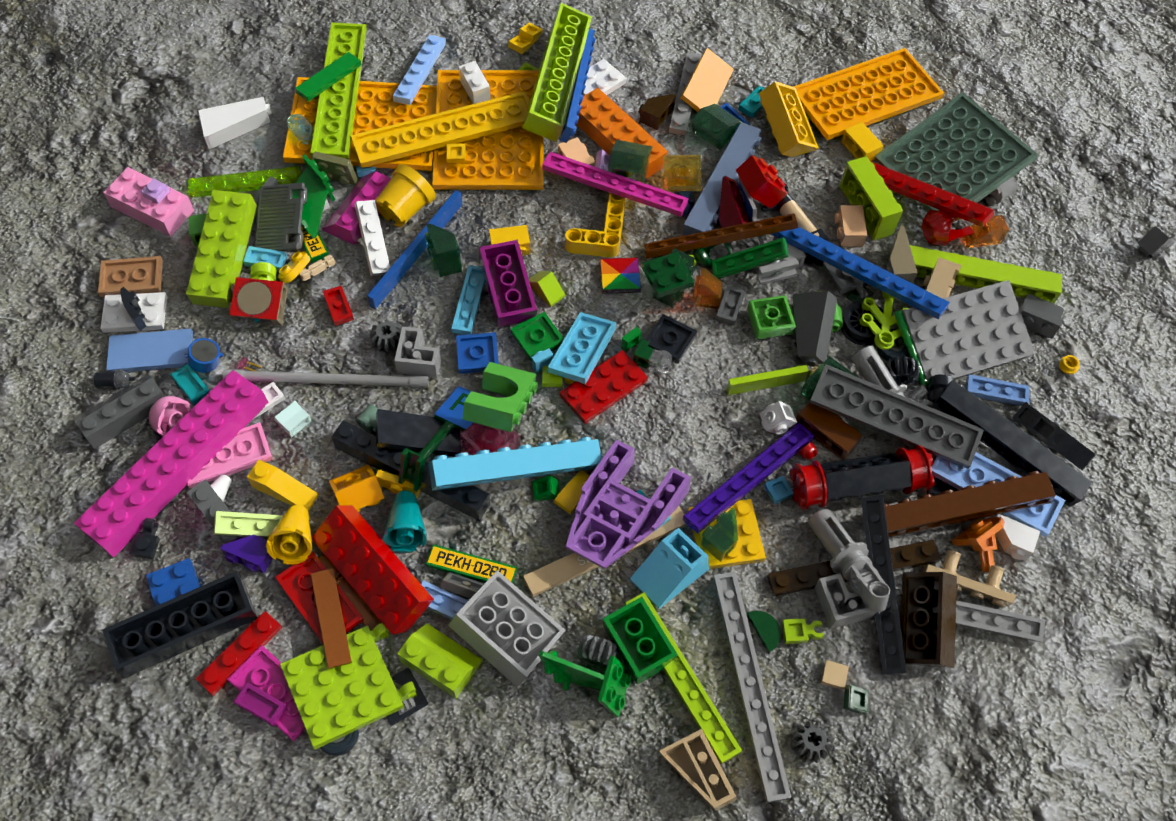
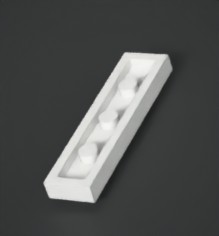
M375 200L356 201L354 205L370 275H384L389 270L390 264Z

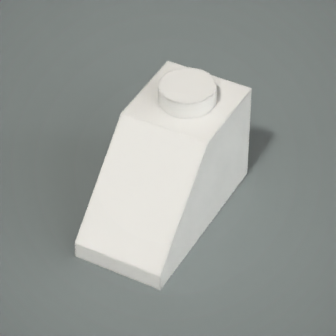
M998 514L996 517H1002L1005 523L1004 527L995 533V536L1004 552L1010 554L1015 559L1026 561L1034 553L1040 531Z

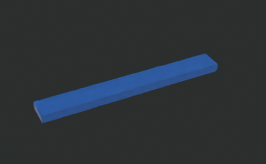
M455 190L369 292L367 296L370 307L375 310L463 205L461 192Z

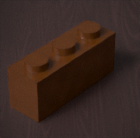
M809 402L796 417V425L800 423L814 434L815 440L841 460H845L857 447L863 436L855 427H851L844 422L839 415Z

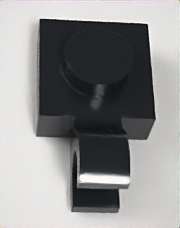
M145 518L143 534L136 533L129 552L131 556L154 559L160 538L155 536L159 523H155V519Z

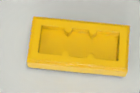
M378 470L376 478L381 487L389 489L394 494L407 490L414 493L416 498H418L420 489L417 492L414 491V484L406 480L403 484L398 483L399 476Z

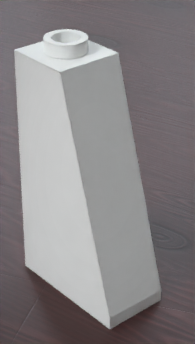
M264 97L198 110L208 149L270 123L269 115L272 114L269 103L265 104Z

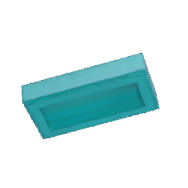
M189 364L170 374L193 405L200 402L210 392Z

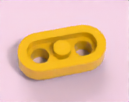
M305 251L294 253L291 256L290 262L280 268L278 278L285 284L294 280L309 263L310 257Z

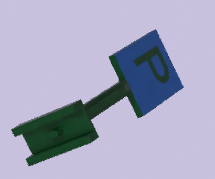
M458 386L438 409L434 417L445 423L419 454L407 448L401 453L398 483L403 484L406 480L414 484L413 490L417 492L422 486L425 461L452 428L456 427L464 432H468L473 426L474 422L462 420L464 401L471 391Z

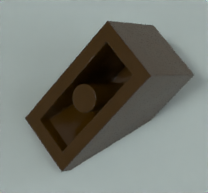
M669 94L649 98L639 108V122L658 130L674 109L676 95Z

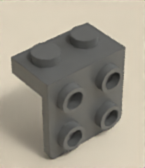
M1026 295L1020 312L1027 329L1052 339L1062 325L1063 320H1061V316L1064 311L1062 307L1034 295Z

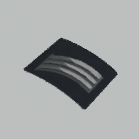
M409 668L402 670L391 678L397 690L412 681L417 696L402 701L403 709L386 716L391 725L398 723L428 705L427 699Z

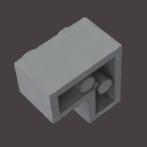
M402 327L394 360L398 374L437 378L441 362L439 348L424 346L425 341L422 329Z
M841 573L818 580L815 591L830 629L870 619L876 613L866 606L857 592L848 593Z

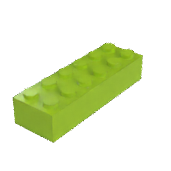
M219 190L212 191L186 295L193 304L228 308L229 303L232 302L231 288L233 283H235L236 277H240L257 207L251 194Z

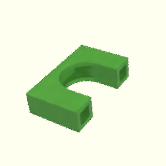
M489 362L483 372L481 389L500 393L508 397L497 398L471 391L464 401L462 420L512 432L514 426L519 425L521 414H525L527 404L531 403L532 395L537 391L538 382H535L536 374Z

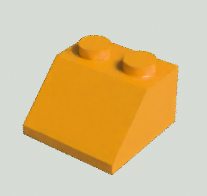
M369 464L329 480L339 506L352 505L359 512L361 508L377 505L380 503V500L385 498L376 475Z

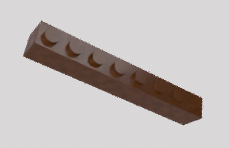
M1034 471L1024 477L1011 476L997 483L996 481H988L983 486L975 487L974 485H969L955 492L953 490H946L936 496L930 494L921 496L918 500L911 501L910 499H905L895 505L885 504L889 538L1045 505L1052 503L1056 495L1047 472L1039 473Z

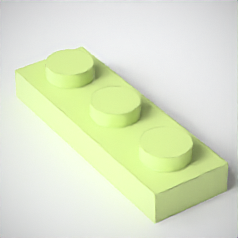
M216 511L213 535L247 537L254 534L261 538H268L283 516Z

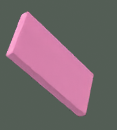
M261 423L241 429L237 436L224 446L213 459L211 458L210 462L203 466L202 470L192 480L188 481V487L193 488L205 479L207 482H211L222 474L228 476L254 467L258 459L264 462L273 460Z

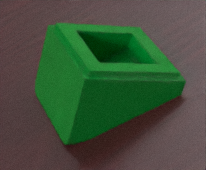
M550 474L532 481L535 501L555 499L560 493L557 478Z

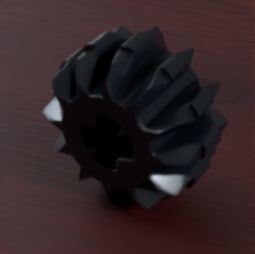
M905 355L903 357L896 356L895 359L891 358L889 362L885 363L889 373L899 386L915 383V380L919 379V364L913 357H906Z

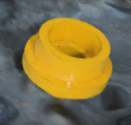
M1067 355L1060 359L1059 368L1062 372L1072 375L1079 370L1080 362L1075 356Z

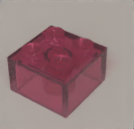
M474 423L460 434L461 445L470 455H477L476 452L482 450H489V453L497 452L498 449L509 447L510 450H516L521 446L520 436L514 430L508 432Z

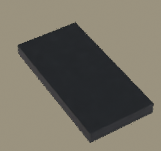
M377 409L376 447L405 450L407 448L414 452H421L445 422L432 416ZM453 427L432 454L455 457L456 454L462 453L460 429Z

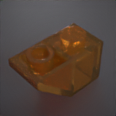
M701 268L700 276L696 275L693 290L696 306L719 309L722 281L705 268Z

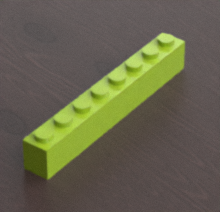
M910 245L917 269L916 277L925 279L926 275L930 276L940 257L962 265L954 280L955 285L979 289L1009 280L1015 296L1025 298L1026 295L1031 294L1055 304L1062 293V274Z

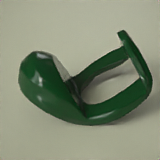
M724 243L729 252L727 255L733 254L729 244ZM718 245L694 249L693 256L695 260L703 266L712 267V259L709 253L712 248Z

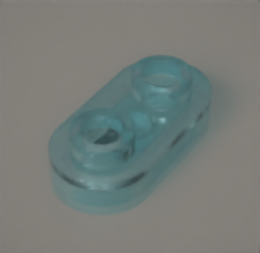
M300 114L289 116L287 119L288 129L301 143H312L314 127Z

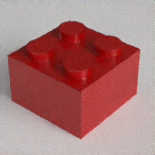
M751 155L736 169L750 197L767 207L772 208L787 195L784 188L786 185L776 175L778 173L773 165H767L762 158L758 159Z

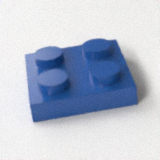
M496 332L456 336L459 374L484 372L489 362L499 364Z
M190 558L146 575L155 606L200 587L193 562Z

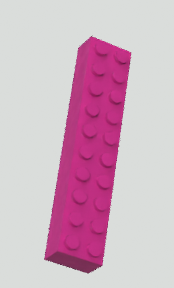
M232 370L79 517L74 524L114 558L135 537L136 533L143 529L145 518L153 519L187 485L188 481L192 480L202 470V467L210 462L211 458L213 459L224 446L238 435L237 433L241 429L245 428L263 410L265 405L269 403L263 391Z

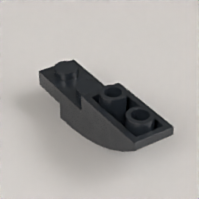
M1027 402L1012 417L1082 471L1096 456L1094 452Z

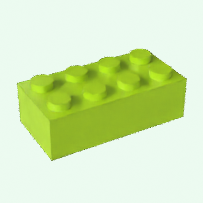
M867 156L848 161L839 185L851 205H863L866 229L874 241L893 235L903 212L901 205L897 203L892 191L887 188L883 178L878 174L874 164L870 162Z

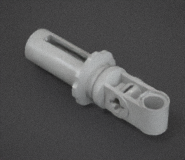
M873 346L860 350L852 357L854 364L865 381L904 396L903 393L907 390V386L905 384L900 386L896 384ZM905 443L907 447L914 448V446Z
M829 509L816 512L810 518L809 526L833 559L830 561L832 571L836 574L842 573L843 577L851 583L853 589L860 595L871 611H884L887 606L890 588L881 578L876 568L872 566V561L867 557L869 550L866 544L854 542Z

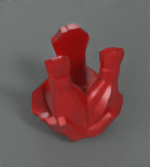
M930 209L922 220L921 228L923 235L931 245L947 246L948 242L972 235L974 232L970 226L959 230L951 229L952 223L961 218L941 210Z

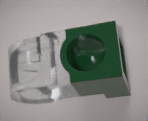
M641 339L634 353L633 361L638 366L653 372L667 373L671 368V354L664 350L658 351L648 347L649 342Z

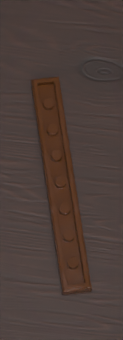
M793 213L644 244L646 259L675 252L797 229L798 222Z

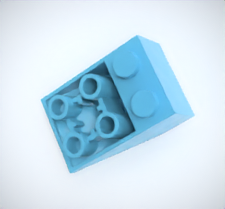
M677 528L658 544L632 575L630 581L642 593L645 592L648 599L660 609L709 570L708 555Z

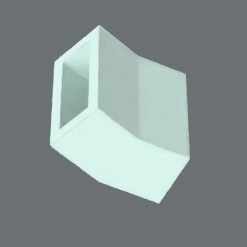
M294 401L275 416V421L292 438L311 422V418Z

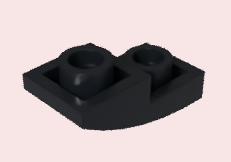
M122 287L120 294L123 305L135 326L141 331L146 327V324L143 321L145 316L138 304L140 299L133 291L129 292L125 287Z

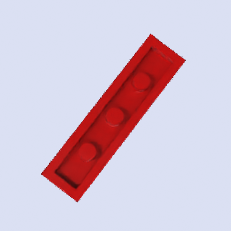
M264 611L196 680L214 696L228 682L227 679L261 645L265 646L283 627Z

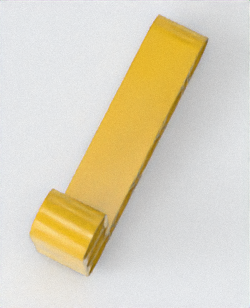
M609 193L604 231L571 228L565 233V249L573 254L601 257L617 256L620 250L626 198Z

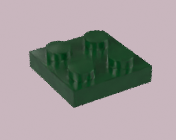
M679 252L642 263V270L657 298L694 286L695 281Z

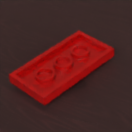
M622 350L596 367L586 384L576 381L562 390L560 397L580 420L586 424L646 383L648 376Z
M313 551L304 562L292 565L275 578L324 645L311 574L327 569ZM337 584L347 633L363 622L364 619Z

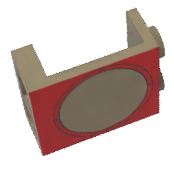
M236 277L235 283H233L231 288L233 297L232 302L228 305L229 315L235 321H239L240 317L270 320L274 325H282L288 287L285 283Z

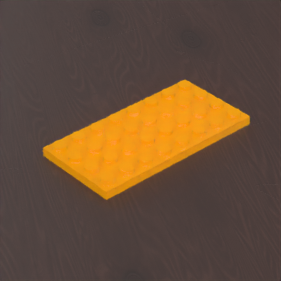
M906 48L793 86L796 88L805 113L826 140L843 135L846 129L861 122L868 126L942 99L944 96V92Z

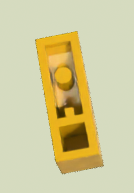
M259 459L247 476L252 488L291 506H303L308 512L319 496L318 493L282 470Z

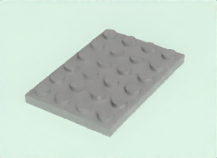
M1009 280L943 298L950 303L939 320L914 307L902 310L927 383L928 379L934 375L943 374L958 378L1035 354Z

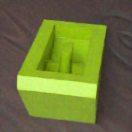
M538 271L529 278L532 291L550 307L565 297V293L552 271Z

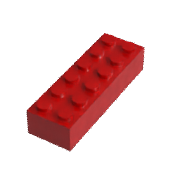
M352 505L336 506L311 537L392 635L407 632L434 600Z

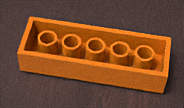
M596 88L584 95L580 104L581 110L578 114L579 119L576 125L606 153L613 157L636 181L642 182L666 167L668 151L604 92Z

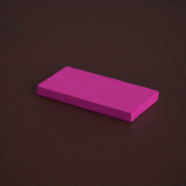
M261 645L227 680L239 692L248 682L285 703L287 708L275 725L294 742L306 729L281 668V662Z

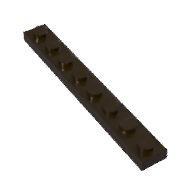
M934 539L890 548L894 572L938 563L941 560ZM830 561L768 573L767 578L773 597L814 589L820 578L835 575L836 573L832 571ZM841 573V576H842V578H843V581H844V582H847V580L843 577V575H842V573Z

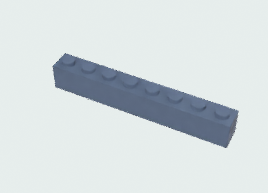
M742 122L740 123L686 219L682 236L713 230V224H717L719 221L722 178L727 176L738 183L739 176L736 169L751 155L754 156V149L760 146L762 140L760 137L761 129Z

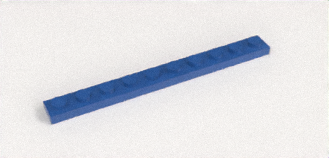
M591 28L588 31L565 125L560 137V141L567 143L569 137L574 136L577 129L578 114L581 110L580 104L584 97L585 83L588 78L587 73L590 68L589 64L592 59L593 45L596 40L594 38L595 30Z
M800 227L771 234L779 239L784 237L786 243L938 320L949 306L950 302Z

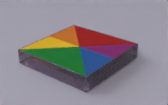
M638 257L600 258L602 294L641 293Z

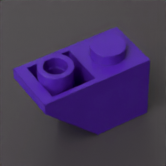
M254 534L223 544L220 548L227 561L233 564L239 562L244 565L245 569L253 573L259 571L264 574L273 560L267 552V540Z

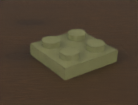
M314 152L312 158L319 166L318 170L320 172L323 170L328 176L329 181L335 180L344 185H356L358 178L349 159Z

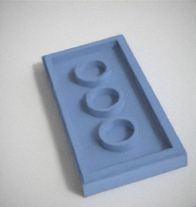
M192 329L111 335L109 336L106 370L132 372L183 367L188 364V358H185L184 354H188L189 345L193 342Z

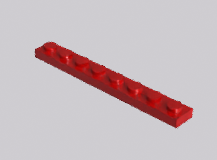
M872 162L889 190L980 227H984L994 216V209Z

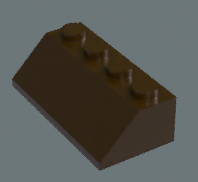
M903 572L901 632L906 664L954 668L957 576L946 572Z

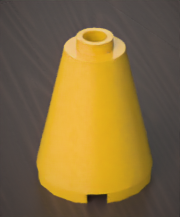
M300 505L289 507L268 536L266 548L273 559L283 560V563L287 565L299 564L304 562L311 554L309 512L305 507Z

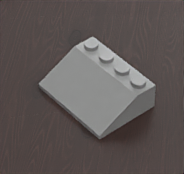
M498 570L459 610L448 625L516 687L523 682L540 662L539 652H548L565 632L564 628Z

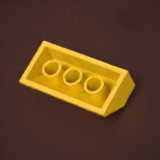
M774 81L759 93L761 105L766 111V118L772 127V134L777 140L778 150L782 155L795 157L819 149L796 88Z

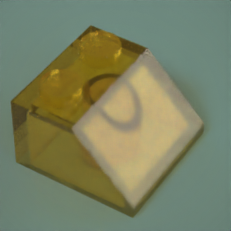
M664 155V190L702 191L701 155Z

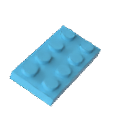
M580 312L549 364L548 373L586 384L616 330V322Z

